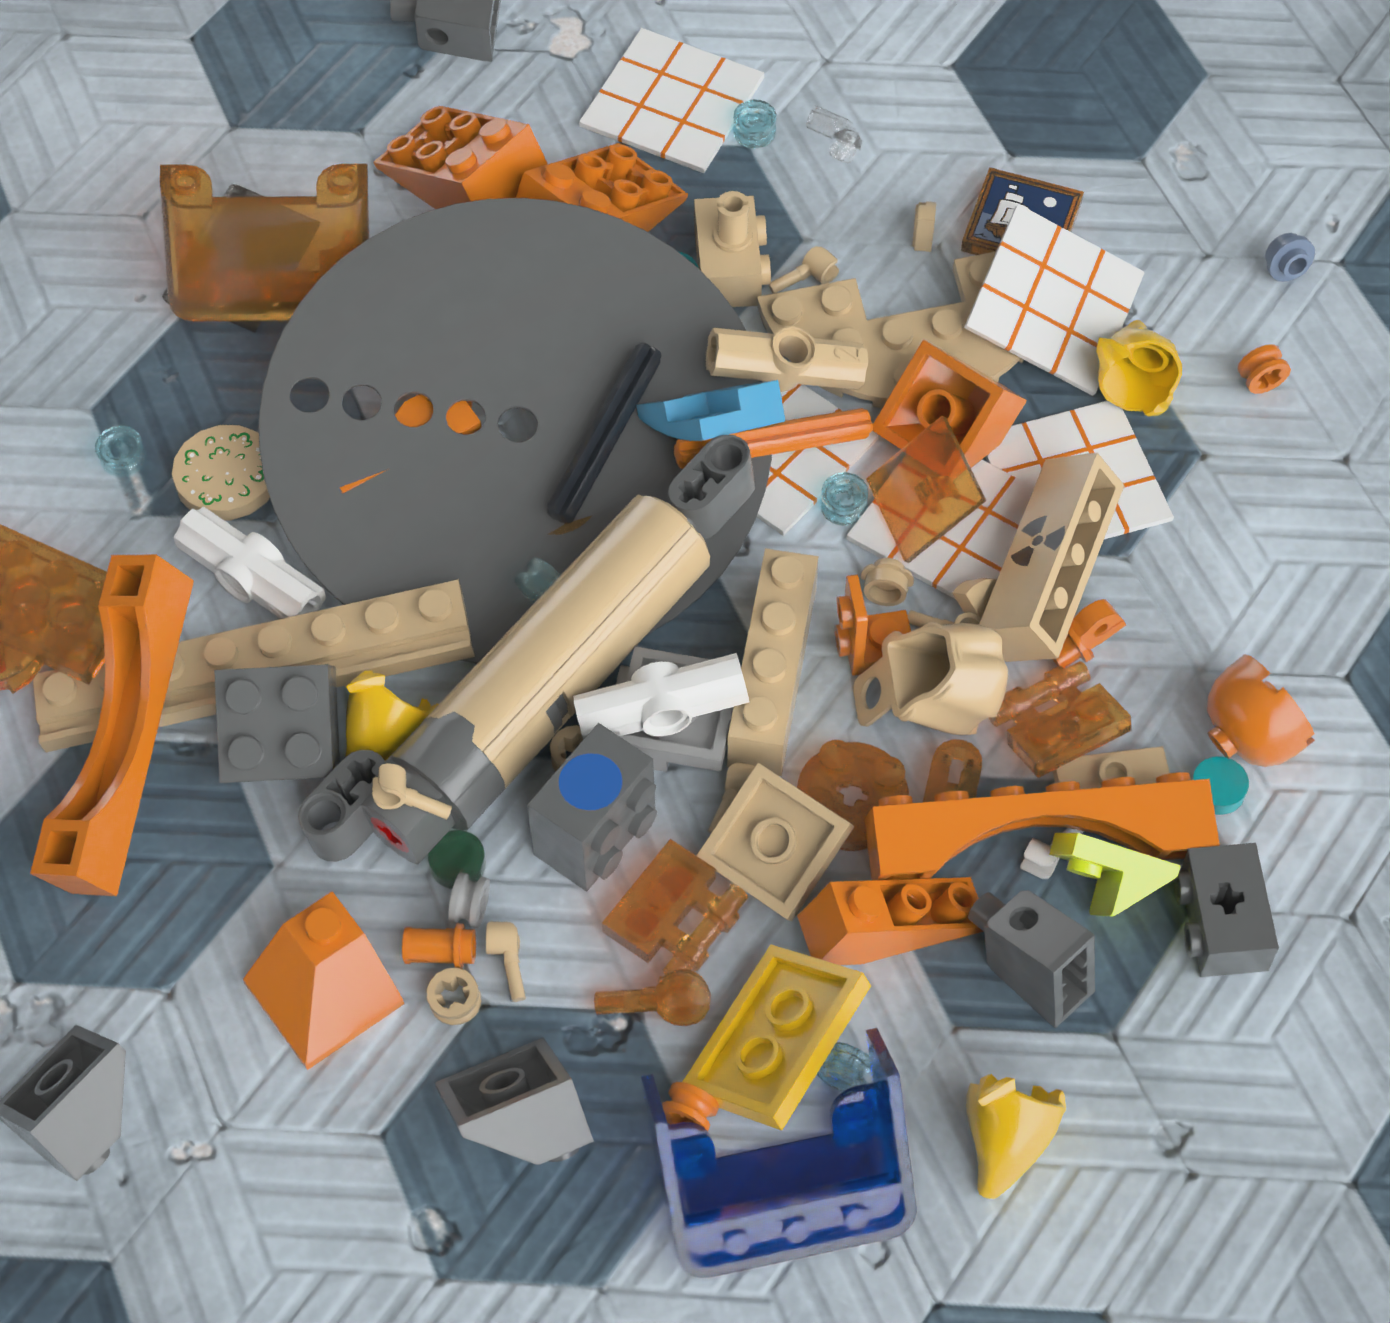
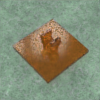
M943 416L939 417L866 478L904 562L910 563L987 501L947 418Z

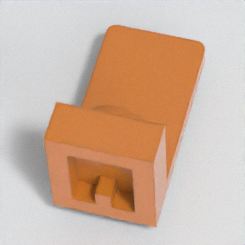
M858 574L846 576L845 596H838L836 599L839 624L834 626V634L839 657L848 656L852 676L861 675L883 657L882 643L890 633L899 631L902 634L911 632L906 610L867 615Z

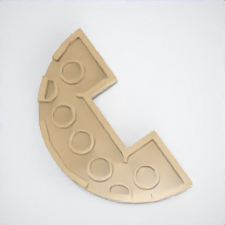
M996 252L954 259L953 273L962 302L891 316L866 319L856 278L757 297L758 311L767 333L776 334L783 327L795 326L804 329L813 338L862 343L863 347L867 348L868 366L863 386L859 390L819 387L841 398L845 393L859 399L873 401L872 407L883 408L923 340L928 341L999 382V377L1009 371L1017 362L1022 363L1024 359L964 328Z

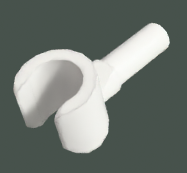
M1067 828L1063 833L1082 834L1084 831ZM1032 838L1024 852L1025 859L1020 869L1041 879H1049L1060 858L1049 855L1052 844L1049 846Z

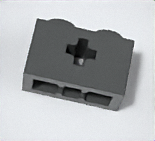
M1256 843L1189 848L1179 870L1178 877L1173 879L1178 905L1186 904L1189 923L1184 925L1185 948L1189 958L1196 957L1200 977L1269 971L1279 945Z

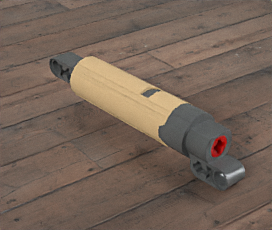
M721 435L708 442L671 482L668 491L670 504L652 496L637 495L386 761L378 753L371 750H359L346 756L299 807L298 819L300 826L317 856L323 860L333 862L347 859L374 832L398 855L418 865L451 828L461 831L468 830L551 740L566 721L576 712L573 696L596 690L710 566V554L705 539L715 535L755 490L756 481L748 444L742 438L735 435ZM388 763L404 768L406 771L407 788L414 789L422 795L452 806L448 819H443L405 804L396 809H382L378 807L372 796L373 778L379 776V767L382 764ZM338 822L334 827L322 830L326 825Z

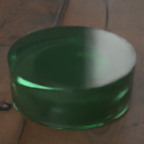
M448 831L428 853V861L433 878L440 885L449 889H453L455 880L460 872L469 874L471 881H478L486 868L485 852L481 841L467 831Z

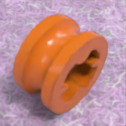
M1274 344L1260 346L1250 351L1239 362L1238 372L1242 378L1247 379L1246 385L1250 392L1254 394L1268 392L1278 387L1290 375L1291 368L1286 360L1281 359L1282 353L1278 346Z
M685 1082L672 1083L668 1092L672 1100L662 1103L659 1109L661 1117L667 1123L685 1133L694 1136L707 1135L710 1128L707 1118L716 1116L720 1107L717 1100L706 1091Z

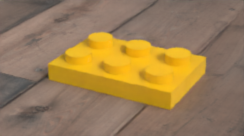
M770 944L682 1082L694 1085L712 1095L717 1100L720 1109L782 1131L870 989L869 981L863 972Z

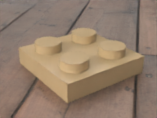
M757 763L696 855V858L792 922L855 826L760 763Z

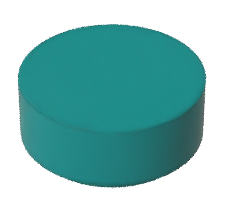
M1222 756L1203 760L1196 767L1191 779H1210L1216 815H1225L1236 811L1243 804L1249 788V778L1244 768L1236 761Z

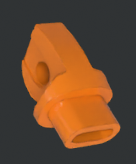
M1106 599L1097 600L1084 607L1073 618L1060 655L1057 659L1052 660L1060 670L1065 669L1080 658L1087 663L1094 658L1091 649L1126 626V623Z

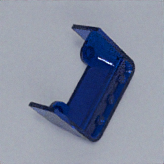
M878 1028L866 1030L873 1083L850 1087L835 1098L829 1114L832 1134L716 1158L711 1135L704 1127L692 1122L668 1125L653 1074L641 1076L653 1151L678 1262L685 1272L699 1278H710L892 1239L902 1235L911 1227L916 1218L917 1205L900 1074Z

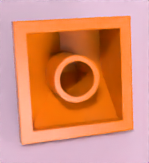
M923 340L874 421L872 431L947 480L955 482L1002 443L1027 400L986 374Z
M333 891L283 923L243 978L246 987L307 1070L404 1005L402 996L365 933Z

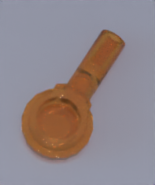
M677 969L667 973L665 976H659L656 986H649L643 989L598 991L594 995V1006L597 1015L656 1011L665 1021L677 1026L697 1024L705 1018L711 1005V993L705 980L698 973L689 969Z

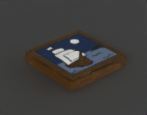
M989 167L963 236L961 251L974 255L996 252L1012 213L1018 204L1072 233L1084 192Z

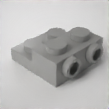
M635 646L630 667L620 666L616 684L631 681L635 671L650 663L671 662L681 668L711 659ZM733 707L692 717L690 724L685 729L672 735L651 736L642 730L620 737L653 758L654 770L667 772L670 762L721 771L728 743V732Z

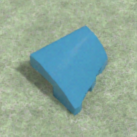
M778 380L747 383L684 395V397L667 401L636 405L638 417L645 424L667 436L689 441H703L721 435H729L785 422Z

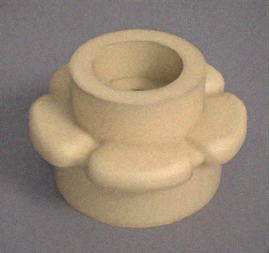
M892 558L878 559L874 564L864 567L861 573V578L865 580L864 594L866 598L881 606L901 604L906 599L908 587L914 584L912 573L905 569L900 561Z

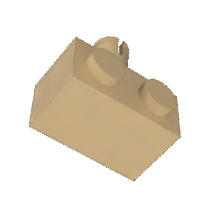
M729 191L720 195L719 198L694 199V231L698 268L720 290L732 307L757 306V297L762 296V285H771V268L769 254L760 255L759 246L767 244L765 215L756 216L754 196H745L738 191Z

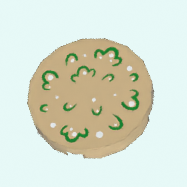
M218 425L198 432L184 442L174 458L172 470L174 484L180 501L189 510H198L205 507L223 520H234L252 514L267 503L270 498L264 480L259 450V433L240 425Z

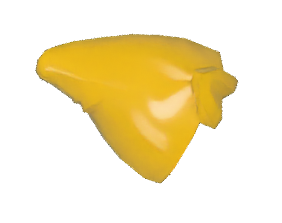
M1141 320L1132 321L1123 329L1115 332L1110 339L1099 337L1096 349L1099 358L1098 382L1105 399L1126 411H1143L1146 416H1158L1164 413L1171 404L1173 392L1177 388L1182 376V363L1171 340L1147 329V326Z
M372 670L363 671L351 683L345 686L350 692L346 711L345 757L359 750H371L378 753L386 761L439 704L436 703L432 706L427 699L422 698L418 707L412 706L401 700L384 686L385 675L373 673Z
M992 1074L982 1077L979 1084L970 1083L966 1094V1112L977 1152V1190L979 1195L986 1199L999 1197L1044 1152L1056 1134L1062 1116L1066 1111L1065 1096L1062 1090L1055 1089L1048 1093L1041 1086L1033 1085L1031 1096H1028L1016 1090L1015 1078L1005 1077L997 1080Z

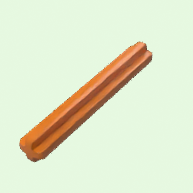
M859 408L786 420L785 422L729 435L742 438L749 446L751 458L866 439L873 430V423L868 410ZM678 439L674 445V456L678 467L684 469L712 439L703 441Z

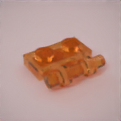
M1082 661L1067 668L1059 665L1045 672L1043 680L1025 689L1017 686L1005 692L995 718H989L995 727L1010 720L1017 724L1006 730L1008 746L1037 778L1132 731L1131 715L1100 683L1083 692H1080L1077 688L1091 680L1090 672ZM1052 699H1055L1058 703L1041 713H1038L1035 709Z
M670 839L602 922V932L647 963L652 960L661 947L670 951L674 956L662 971L670 981L680 985L691 970L699 971L709 958L707 950L721 932L727 933L733 928L740 918L738 911L749 897L742 888L735 884H730L721 897L708 890L716 880V868ZM693 908L701 913L704 918L689 936L677 927Z

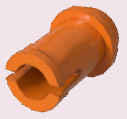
M457 923L455 928L446 929L412 928L406 926L402 938V958L404 964L445 963L454 964V967L463 969L464 964H474L477 945L475 929H465L463 923Z

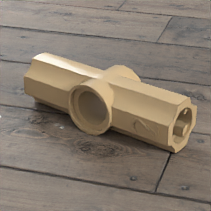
M795 326L783 327L776 334L713 328L708 337V346L705 354L706 370L710 371L711 376L761 380L762 382L778 380L780 392L790 391L797 384L859 390L865 382L868 366L867 348H864L862 343L813 338L810 333ZM782 356L788 358L789 360H791V362H788Z

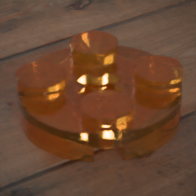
M842 740L826 742L820 748L819 753L807 761L800 773L797 784L799 790L855 826L840 848L843 851L868 849L864 818L873 806H879L878 800L897 795L909 796V788L905 779L906 771L901 761L878 747L861 742H844ZM854 786L860 788L861 793L867 795L868 798L867 800L857 799L853 806L844 804V794L839 791L843 788Z

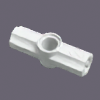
M205 507L198 510L191 509L180 520L178 531L173 537L176 547L214 572L221 586L234 598L244 603H249L253 599L280 619L320 610L326 599L324 588L287 564L279 550L264 536L255 532H251L246 536Z
M737 653L681 668L671 662L650 663L635 671L631 681L573 696L583 739L598 722L618 736L642 730L651 736H668L685 729L690 724L692 717L750 702Z

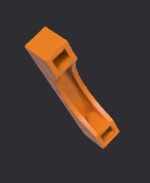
M157 554L111 555L98 605L105 650L104 697L98 728L89 756L76 782L61 803L43 820L30 874L71 894L117 896L194 582L193 579Z
M1177 772L1156 777V783L1136 785L1134 777H1117L1102 781L1101 788L1080 789L1079 782L1068 781L1050 784L1045 787L1046 792L1025 794L1024 787L1007 786L991 790V797L969 799L967 791L939 793L934 796V802L913 803L912 796L908 795L885 797L878 800L879 806H873L864 818L871 880L929 879L949 860L973 844L1003 832L1030 827H1066L1098 834L1133 851L1161 860L1184 859L1189 848L1220 846L1210 779L1191 780L1190 773Z

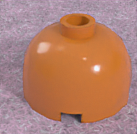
M1246 654L1227 667L1212 686L1207 699V713L1214 728L1207 734L1216 748L1228 759L1236 753L1251 765L1262 767L1279 765L1295 757L1315 741L1312 738L1314 731L1304 713L1285 688L1282 687L1280 690H1277L1269 681L1265 680L1263 682L1262 680L1271 673L1256 659Z

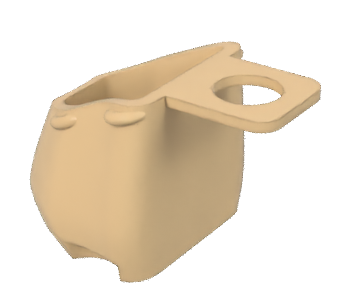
M931 622L906 634L894 631L883 640V657L859 675L853 685L857 718L861 726L869 727L892 709L894 716L898 717L901 721H910L953 735L976 734L980 722L987 718H995L1004 699L1008 680V668L1003 659L1002 638L991 628L970 623L941 625ZM877 678L881 685L880 698L876 706L869 709L866 703L867 688L871 681Z

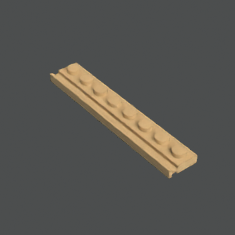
M459 579L180 641L158 727L216 715L214 670L329 664L336 667L337 688L348 685L363 671L372 670L373 673H381L386 677L475 657ZM105 658L32 674L36 719L40 728L38 740L45 753L93 742L99 724L104 697Z

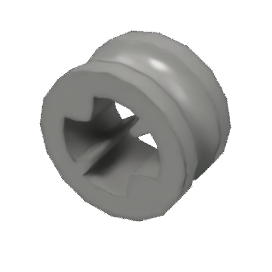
M462 872L458 874L449 903V922L457 924L460 920L466 919L469 921L470 927H480L489 898V878L480 877L478 881H471L469 874Z

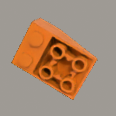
M437 106L426 111L415 127L405 135L393 139L387 145V150L373 162L378 170L434 209L485 199L515 198L523 173L548 164L529 124L444 106Z
M616 143L525 171L515 198L551 200L587 207L617 217L649 232L687 200L688 193L674 184L669 175L655 170L637 157V153L632 148Z

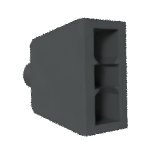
M391 0V20L415 22L418 46L423 50L492 62L501 0Z
M1029 890L1020 891L1006 905L990 892L982 895L973 904L968 919L985 932L988 966L1055 1029L1095 992V935Z

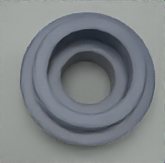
M1295 233L1282 234L1275 238L1266 250L1267 270L1277 281L1286 282L1294 280L1305 274L1311 266L1315 257V248L1304 236H1299Z

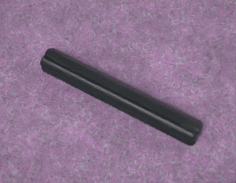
M639 343L635 346L548 503L547 513L553 519L564 524H570L574 521L633 414L636 405H638L661 363V352L657 348L651 347L646 343Z

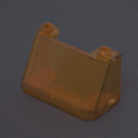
M187 164L160 165V198L170 309L179 318L194 322L290 320L299 303L317 281L341 258L369 239L368 164H336L324 169L317 179V196L213 197L211 178L205 170Z

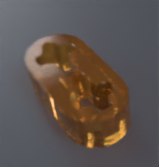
M952 739L943 742L936 748L922 802H934L935 795L948 791H967L969 799L976 798L982 771V756L972 743L965 740ZM953 759L964 762L958 784L948 782Z

